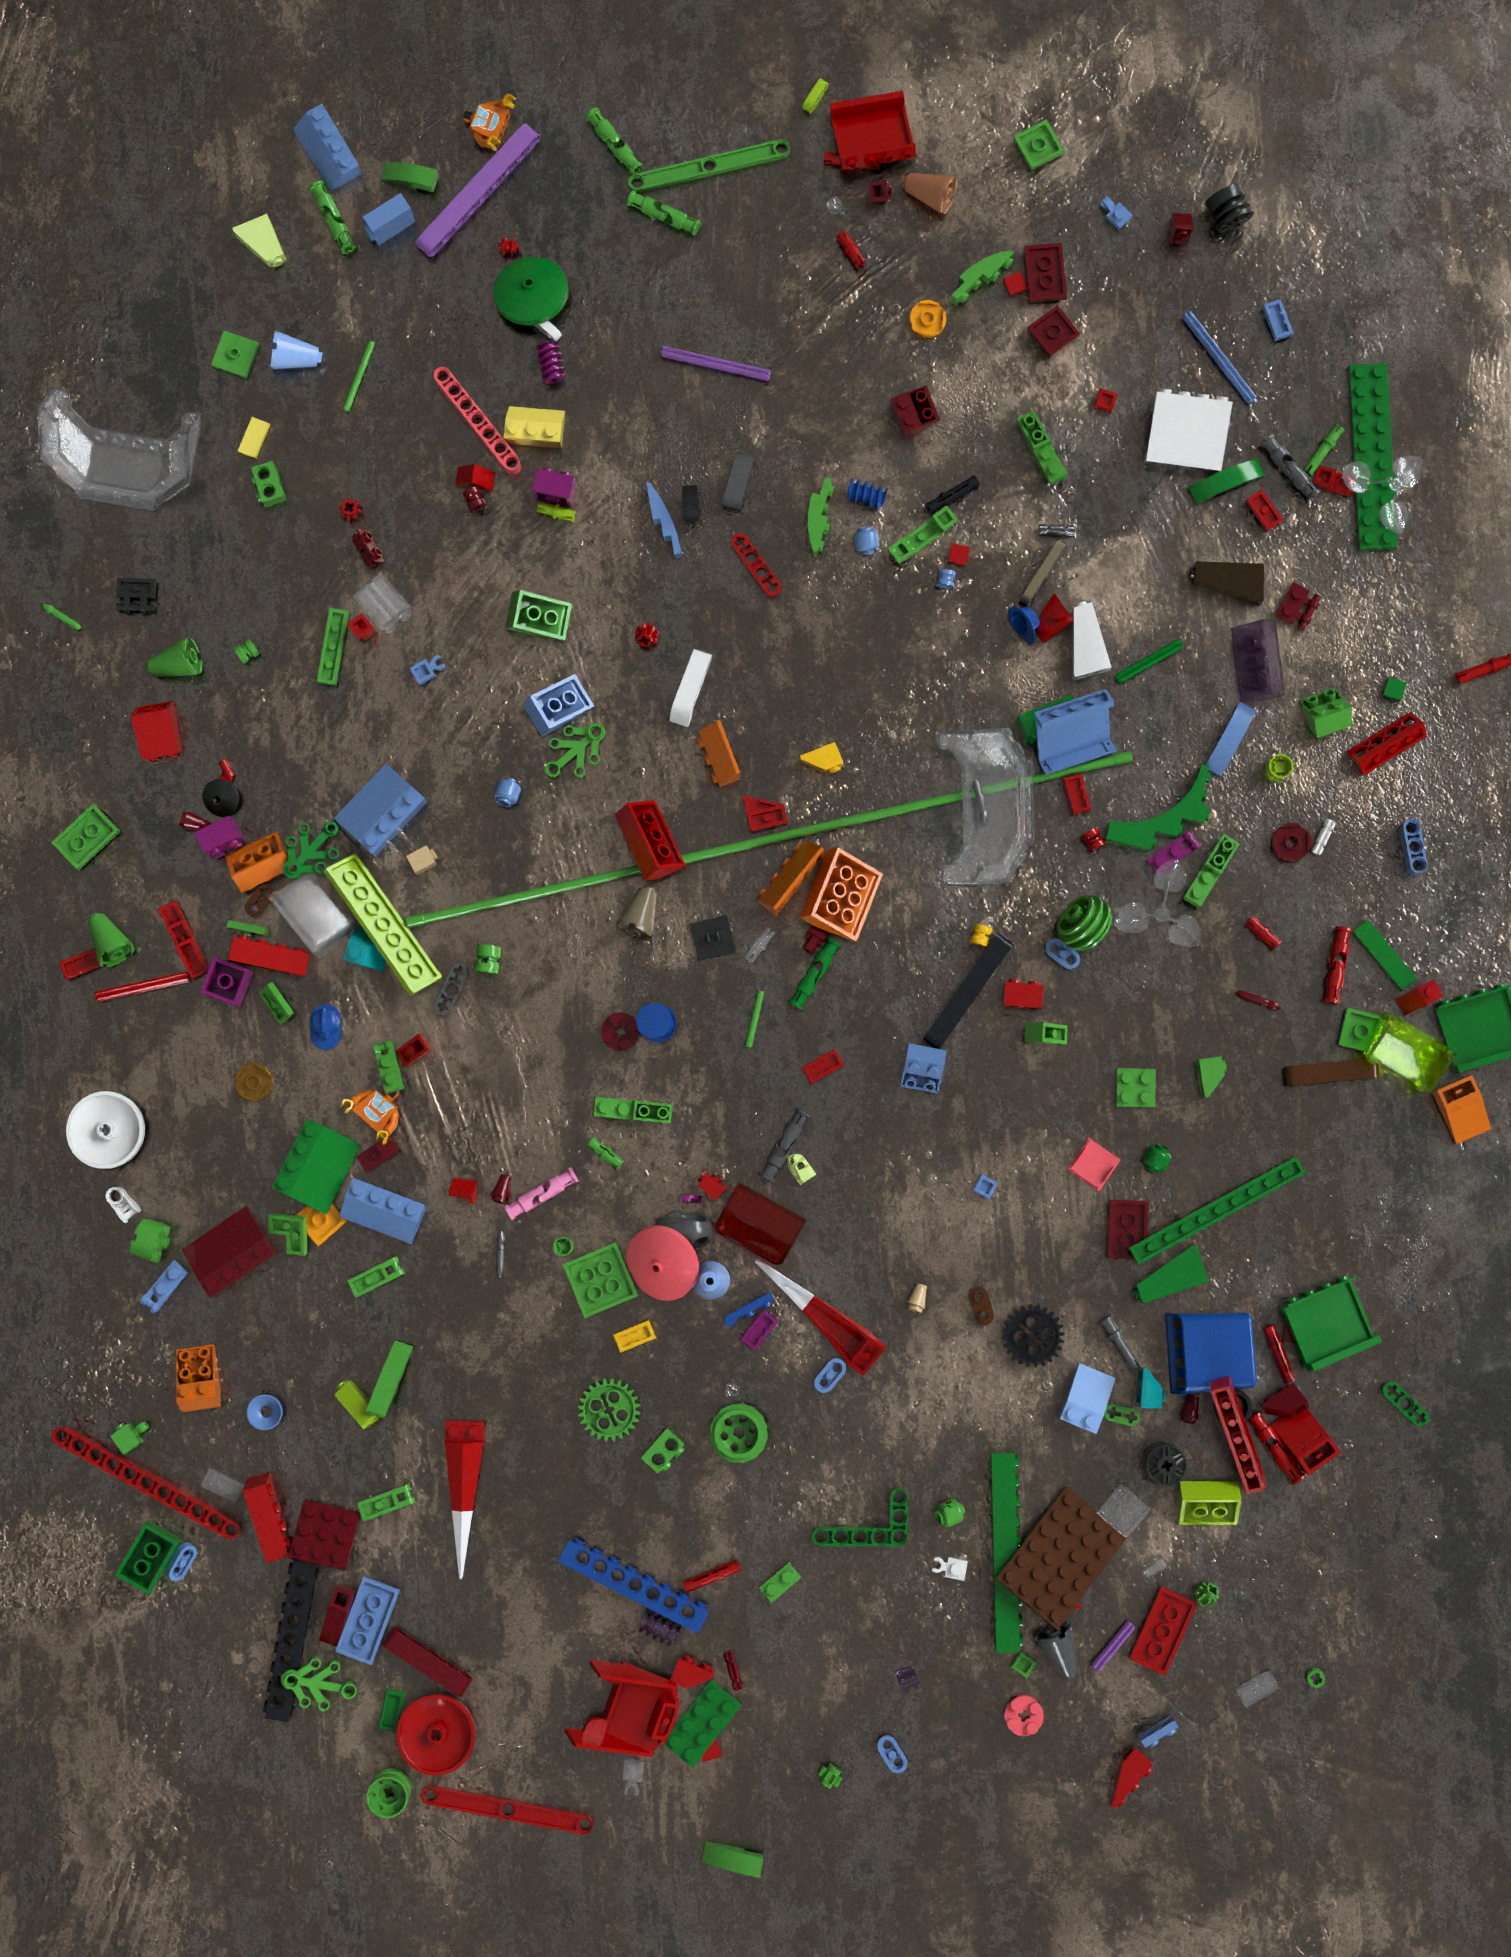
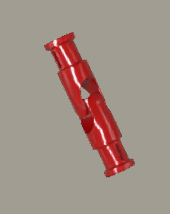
M1335 926V942H1332L1329 962L1330 969L1325 983L1327 989L1322 1002L1340 1005L1339 994L1340 989L1343 988L1344 970L1350 947L1348 944L1349 936L1353 929ZM1339 954L1342 961H1334L1335 956Z
M1261 1410L1255 1412L1247 1420L1248 1423L1251 1422L1257 1431L1256 1434L1269 1453L1275 1456L1280 1469L1285 1471L1290 1478L1291 1485L1299 1483L1306 1477V1474L1302 1473L1296 1465L1297 1461L1285 1449L1283 1441L1272 1425L1266 1422L1262 1416L1263 1412ZM1268 1438L1277 1440L1271 1446L1267 1443Z

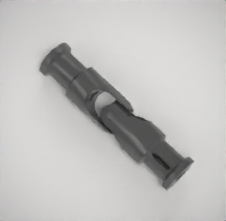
M1273 434L1260 444L1271 455L1270 458L1289 477L1292 484L1303 492L1308 502L1321 492V489L1315 487L1310 481L1309 475L1299 467L1285 447L1280 446L1274 439ZM1282 460L1289 461L1286 467L1284 466Z
M797 1107L794 1109L793 1117L786 1123L783 1129V1138L781 1139L780 1137L766 1159L767 1164L763 1171L758 1174L772 1183L775 1181L773 1178L778 1169L782 1168L793 1148L791 1143L800 1136L803 1130L802 1126L806 1119L811 1116ZM777 1145L781 1149L788 1151L785 1156L778 1157L776 1155Z

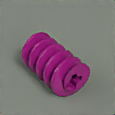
M552 341L537 344L536 349L538 350L537 355L540 358V370L543 372L541 374L542 379H544L543 384H554L566 377L565 374H560V372L564 371V367H558L563 361L557 359L562 355L560 352H555L560 349V346L554 345Z

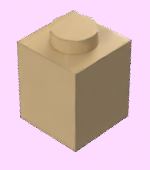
M427 845L406 856L417 875L438 865L435 861L438 857L434 849H429Z

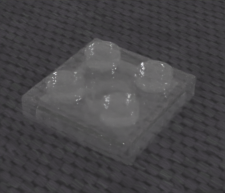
M1120 1483L1097 1510L1096 1514L1127 1539L1151 1508Z

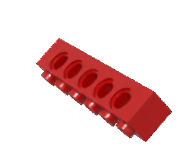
M1226 1376L1211 1380L1210 1392L1246 1494L1266 1490V1477L1231 1378Z

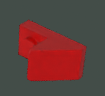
M419 1033L395 1052L403 1066L408 1067L422 1056L430 1054L431 1049L422 1034Z

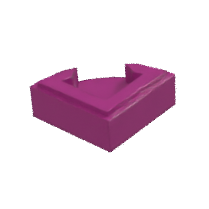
M682 1194L681 1201L700 1204L702 1196Z

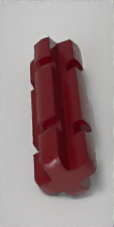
M734 1652L724 1653V1659L727 1662L726 1666L730 1680L733 1681V1690H741L743 1682L742 1679L740 1680L741 1675L735 1661Z

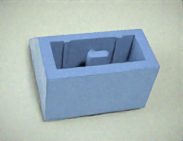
M909 1043L900 1087L938 1094L945 1066L946 1050Z

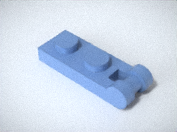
M173 1260L149 1291L141 1298L139 1303L143 1306L146 1305L150 1308V1312L156 1314L190 1271L176 1260ZM154 1295L159 1298L156 1303L151 1300Z

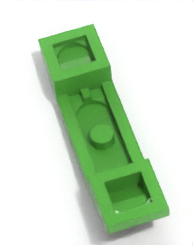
M946 505L935 513L931 519L905 538L898 540L887 550L897 563L900 564L936 540L952 527L958 519Z

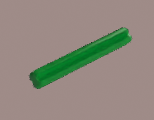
M1177 639L1116 673L1115 678L1117 682L1122 683L1181 650L1184 647L1180 639Z

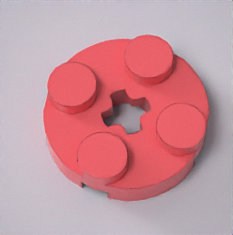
M1018 1695L1005 1706L1004 1720L1007 1727L1019 1736L1036 1734L1043 1723L1044 1714L1041 1705L1035 1698L1029 1695ZM1023 1710H1026V1713L1029 1715V1718H1026L1025 1721H1022L1021 1717L1018 1716Z

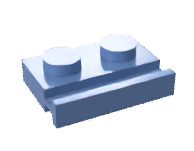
M1170 1715L1140 1733L1137 1737L1145 1748H1151L1159 1743L1160 1738L1173 1735L1178 1725Z

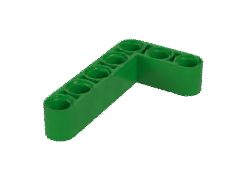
M895 1487L890 1491L889 1526H818L813 1529L811 1534L813 1543L817 1546H903L908 1539L907 1493L901 1487ZM902 1492L904 1494L903 1500L900 1502L894 1501V1493ZM898 1511L904 1514V1518L899 1522L893 1519L894 1513ZM818 1531H823L826 1534L823 1541L815 1539V1534ZM838 1531L844 1532V1540L837 1541L834 1538L835 1533ZM878 1531L884 1533V1538L881 1541H876L873 1538L874 1534ZM856 1532H863L865 1538L862 1541H856L854 1539ZM895 1532H902L904 1538L901 1541H895L893 1539Z

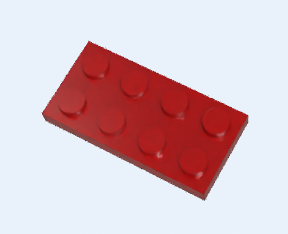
M1160 1586L1129 1659L1166 1676L1197 1603Z

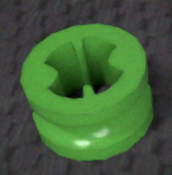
M1313 1668L1308 1671L1306 1678L1310 1686L1319 1688L1325 1683V1676L1320 1669ZM1315 1673H1318V1676L1321 1678L1319 1682L1317 1680V1683H1313L1311 1678L1312 1675L1315 1676Z

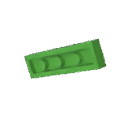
M329 608L317 683L337 686L349 611Z

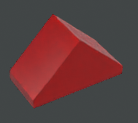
M476 464L459 466L455 486L467 488L479 486L481 490L493 491L495 472Z

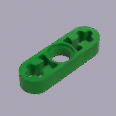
M1393 1381L1383 1383L1381 1386L1382 1395L1412 1424L1422 1427L1429 1422L1427 1411L1401 1386ZM1387 1386H1394V1392L1400 1396L1396 1397L1391 1393L1387 1394ZM1403 1398H1407L1410 1401L1408 1409H1402L1400 1406V1401ZM1413 1409L1418 1414L1423 1413V1421L1416 1422L1417 1417L1413 1413H1410V1415L1408 1413Z

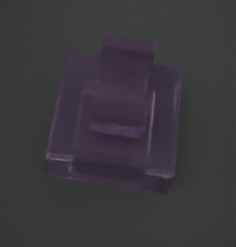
M913 1666L895 1672L901 1691L904 1690L905 1693H908L907 1689L913 1686L915 1689H918V1684L920 1683Z

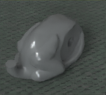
M674 1210L656 1220V1225L672 1228L682 1234L693 1248L709 1243L719 1229L716 1223L701 1213H680Z

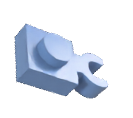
M439 655L434 656L430 663L424 659L410 667L419 686L436 677L434 671H442L446 668L445 664L436 665V662L441 659Z

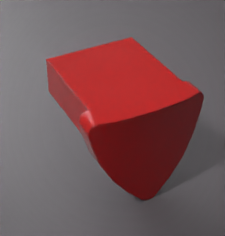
M454 1178L449 1188V1196L467 1198L470 1204H476L477 1181Z

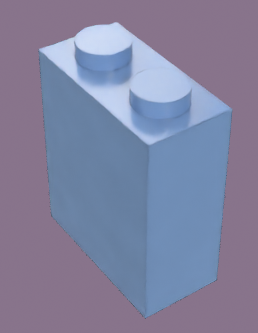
M401 193L363 216L365 222L363 227L366 230V234L371 242L375 240L378 246L416 222L411 207Z

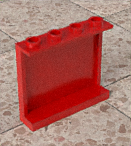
M903 91L830 103V117L842 170L916 157V144L913 143Z

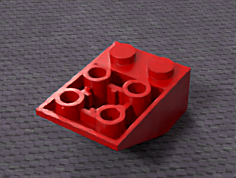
M1308 1409L1294 1418L1280 1417L1271 1424L1300 1468L1307 1475L1312 1474L1341 1453Z

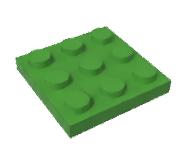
M617 1242L562 1264L584 1318L639 1296Z

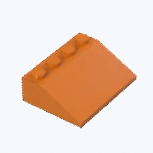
M805 841L803 844L799 843L793 850L795 853L791 859L787 858L781 865L782 871L779 874L776 872L769 881L771 885L767 889L764 887L760 891L758 903L774 916H777L823 858L824 849L808 841Z
M839 847L826 850L799 918L815 927L857 942L883 874Z

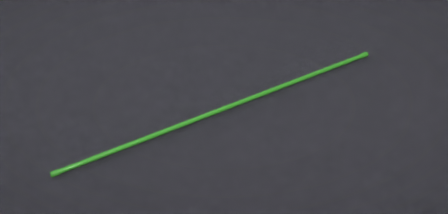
M1131 751L1122 752L1113 756L1083 762L1047 775L1044 772L983 785L981 789L983 795L1108 766L1133 762ZM974 788L687 853L681 856L684 863L687 864L974 798ZM635 865L427 914L406 917V923L408 928H413L434 921L642 873L639 866Z

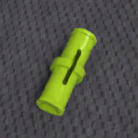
M540 500L537 506L538 513L550 515L553 519L560 518L573 523L576 516L575 510L560 507V504L553 505Z

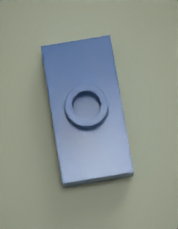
M1281 299L1262 306L1274 341L1294 334Z

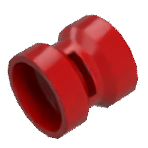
M1098 827L1081 835L1082 840L1087 843L1090 853L1107 844L1105 839L1099 835Z

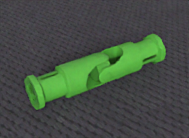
M598 107L591 109L586 114L585 119L591 122L595 127V132L607 144L617 160L629 170L628 174L630 176L637 174L642 169L643 164L637 161L630 147L615 132L611 123L600 114V109Z
M318 180L309 186V190L314 194L315 202L333 238L338 241L341 253L347 254L352 252L356 248V244L352 242L349 230L331 195L327 193L323 180Z
M632 190L628 197L627 206L636 207L646 215L659 219L679 230L684 229L691 232L693 236L697 234L701 220H694L684 212L662 204L648 196H641L635 190Z

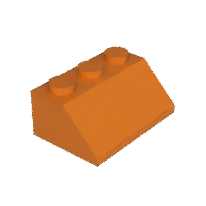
M715 721L699 731L700 737L697 740L700 748L704 747L707 753L704 755L707 766H712L713 772L710 774L714 784L718 782L719 787L740 780L741 775L721 721Z
M277 831L225 856L231 877L241 893L251 890L263 882H268L280 874H284L283 866L288 861L287 851Z

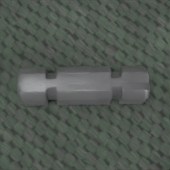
M1040 524L1038 527V534L1044 536L1046 534H1049V536H1064L1065 534L1067 536H1074L1076 532L1074 525L1065 527V525L1050 524V526H1047V524Z

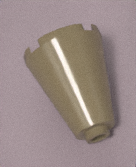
M644 886L637 890L616 923V930L629 938H633V935L638 936L640 941H650L652 939L657 893L654 892L652 887Z

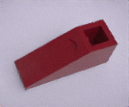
M338 1584L335 1587L319 1641L337 1647L358 1590L342 1584Z

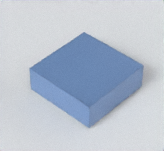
M981 1174L972 1191L990 1200L998 1182Z

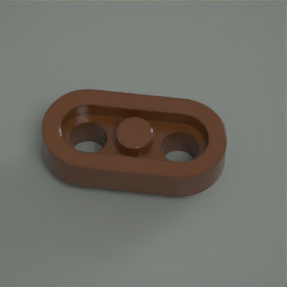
M974 1287L969 1292V1301L975 1320L981 1325H988L994 1319V1312L988 1292L982 1287ZM977 1293L982 1294L981 1300H976L975 1295ZM982 1312L988 1313V1317L986 1319H982Z

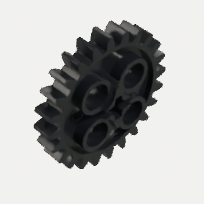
M1029 1304L1028 1310L1021 1306L1022 1312L1015 1309V1316L1008 1315L1011 1321H1004L1008 1326L1007 1329H1002L1006 1336L1001 1337V1339L1007 1340L1003 1347L1010 1348L1006 1353L1014 1354L1012 1360L1019 1358L1018 1364L1020 1365L1026 1361V1367H1029L1031 1362H1033L1035 1368H1037L1038 1362L1045 1366L1044 1360L1046 1359L1051 1363L1052 1359L1050 1356L1058 1357L1055 1352L1056 1349L1062 1350L1058 1344L1065 1342L1060 1339V1336L1065 1335V1333L1059 1332L1063 1325L1056 1324L1060 1318L1056 1317L1053 1319V1311L1047 1314V1307L1040 1311V1305L1038 1304L1035 1309H1033L1032 1304ZM1033 1316L1036 1318L1037 1324L1031 1328L1027 1325V1319ZM1023 1324L1033 1333L1036 1331V1337L1043 1341L1047 1347L1044 1348L1034 1339L1029 1340L1030 1335L1020 1328L1019 1325ZM1046 1329H1049L1052 1333L1049 1340L1042 1338V1332ZM1016 1332H1023L1024 1339L1022 1342L1015 1341L1014 1335ZM1033 1344H1037L1039 1347V1352L1036 1355H1031L1029 1352V1348Z

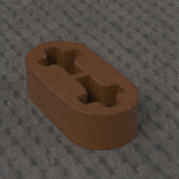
M268 884L260 885L246 902L245 912L252 917L261 915L274 899L275 890ZM270 889L268 892L270 896H264L263 899L260 900V898L263 896L262 890ZM259 901V904L256 906L258 911L250 912V905H256V903Z

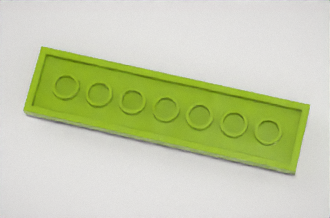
M356 853L324 870L328 879L410 996L442 978Z

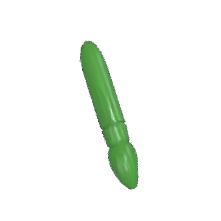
M42 603V608L47 613L52 614L71 628L81 630V626L76 621L55 609L52 605Z

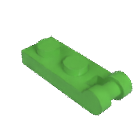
M392 1039L385 1040V1043L373 1044L385 1093L389 1094L405 1089ZM388 1050L389 1054L382 1055V1051Z
M397 1256L347 1280L355 1298L404 1275L405 1272L403 1268H400ZM389 1266H391L394 1272L390 1275L386 1270V1268Z
M410 1484L358 1502L357 1505L363 1522L415 1503V1499L410 1493ZM402 1493L404 1500L399 1502L397 1494Z

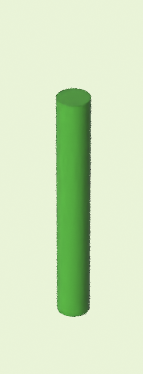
M757 990L745 1047L752 1048L764 991Z

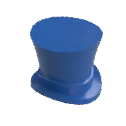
M653 1002L644 1005L640 1009L636 1024L640 1033L650 1041L662 1043L669 1040L675 1033L677 1018L671 1008Z

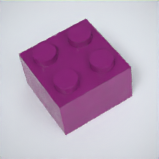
M542 468V470H536L532 492L535 501L539 502L541 500L549 504H560L563 507L572 508L577 486L575 478L571 473L564 471L555 473L552 469Z
M230 816L194 832L204 854L215 859L224 856L225 852L230 849L233 851L243 846L242 843L246 842L237 821Z
M213 957L200 993L241 1007L254 972Z

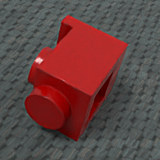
M363 613L347 624L358 639L362 638L364 641L377 633Z
M704 1172L698 1179L700 1182L698 1186L714 1201L728 1187L726 1184L721 1186L720 1183L722 1181L714 1174L710 1176Z

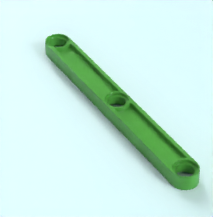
M778 139L633 174L628 180L630 191L635 190L636 193H642L784 159L789 155L790 146L786 140ZM784 145L787 150L784 153H778L776 147ZM707 162L714 164V168L710 171L704 168V164ZM633 180H640L642 185L639 188H634L631 185Z

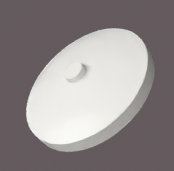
M102 1091L86 1096L75 1105L67 1120L66 1136L70 1149L80 1161L91 1167L111 1169L127 1163L140 1150L145 1136V1123L141 1111L131 1099L119 1093Z

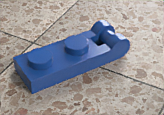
M771 1292L728 1314L724 1319L725 1324L733 1326L736 1323V1319L742 1316L746 1319L755 1314L754 1310L761 1307V1309L772 1305L771 1300L774 1298Z

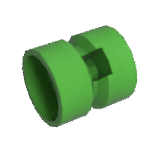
M477 944L476 956L478 959L474 962L473 971L497 975L499 971L497 960L500 959L502 948L493 945Z

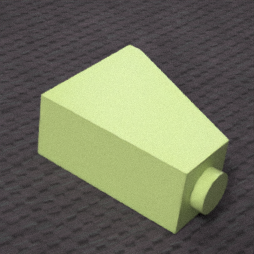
M267 214L232 228L236 237L269 268L278 267L287 261Z

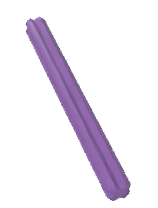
M663 346L661 350V356L765 381L770 379L771 371L768 369Z

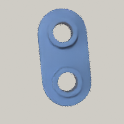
M1053 938L1046 943V954L1062 967L1072 970L1079 965V954L1075 950L1070 949L1060 939ZM1051 946H1057V952H1053ZM1067 957H1071L1073 959V963H1067Z
M833 1358L825 1365L814 1380V1386L817 1391L827 1393L836 1385L846 1372L844 1361L839 1358ZM838 1364L840 1370L834 1371L833 1365ZM822 1379L827 1380L828 1383L826 1386L820 1385V1381Z
M191 1543L181 1544L167 1565L166 1575L172 1581L181 1580L193 1563L197 1550Z
M891 1735L881 1736L877 1741L879 1753L892 1772L902 1773L907 1768L906 1756L894 1737ZM886 1741L890 1742V1747L888 1748L883 1746V1743ZM900 1759L901 1763L899 1765H895L894 1760Z

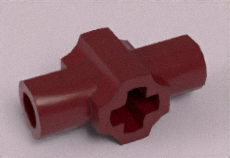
M811 925L804 936L807 940L802 949L813 954L817 946H822L829 932Z

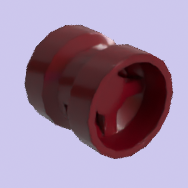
M479 486L471 487L462 493L464 499L468 502L469 512L481 510L487 505L485 499L481 497L482 492Z

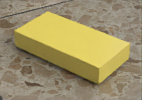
M252 417L238 452L257 459L271 425Z

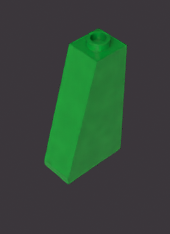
M1197 1244L1188 1246L1134 1284L1135 1289L1133 1293L1136 1301L1139 1300L1140 1303L1144 1304L1209 1282Z

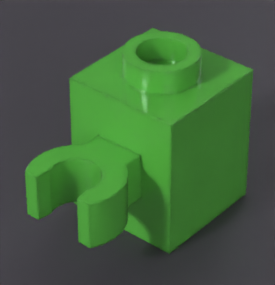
M145 1421L135 1428L131 1423L126 1425L121 1423L113 1429L115 1433L110 1437L123 1455H126L144 1442L140 1434L150 1427Z

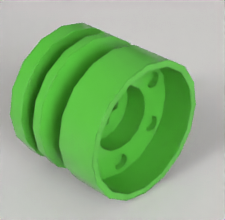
M394 1767L378 1771L372 1778L366 1794L367 1805L370 1811L381 1818H393L399 1815L405 1809L411 1793V1782L408 1776L402 1770ZM390 1787H392V1788H393V1791H391L390 1793H388V1792H387V1789H389Z

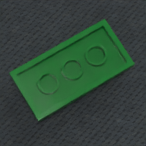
M711 1680L672 1729L664 1745L693 1768L742 1704L715 1681Z

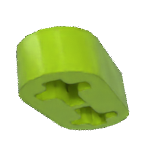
M820 78L806 98L802 109L812 113L825 94L829 83Z

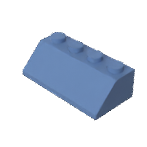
M323 104L307 111L293 128V131L328 190L332 192L362 175V172Z
M352 1178L344 1198L340 1218L412 1245L425 1214L426 1206Z

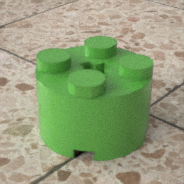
M143 1218L135 1230L136 1238L135 1241H131L130 1253L158 1263L161 1258L162 1249H166L169 1245L170 1238H167L171 1227L148 1218Z

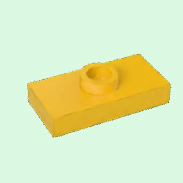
M649 1320L613 1334L620 1353L656 1338Z

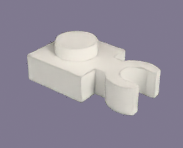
M934 1557V1561H939L941 1565L939 1568L932 1567L933 1572L940 1573L945 1571V1577L964 1581L967 1560L948 1557L947 1562H944L942 1558Z

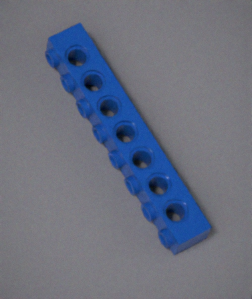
M574 1538V1540L569 1539L558 1561L559 1563L691 1631L699 1633L709 1613L705 1603L698 1600L695 1603L689 1600V1595L681 1591L679 1593L672 1591V1587L662 1582L660 1585L654 1582V1577L646 1573L644 1575L637 1573V1569L627 1564L625 1567L619 1564V1559L613 1556L608 1558L602 1555V1551L592 1546L590 1549L584 1546L585 1542L578 1538ZM580 1552L586 1553L588 1560L580 1562L577 1554ZM597 1561H601L605 1564V1569L603 1571H598L595 1569V1563ZM615 1570L621 1571L623 1578L615 1580L612 1577V1572ZM632 1579H636L640 1582V1587L633 1589L630 1587L629 1582ZM648 1589H656L658 1595L655 1598H650L647 1595ZM667 1597H671L675 1600V1605L668 1607L665 1605L664 1600ZM689 1606L692 1608L693 1613L685 1616L682 1613V1608Z

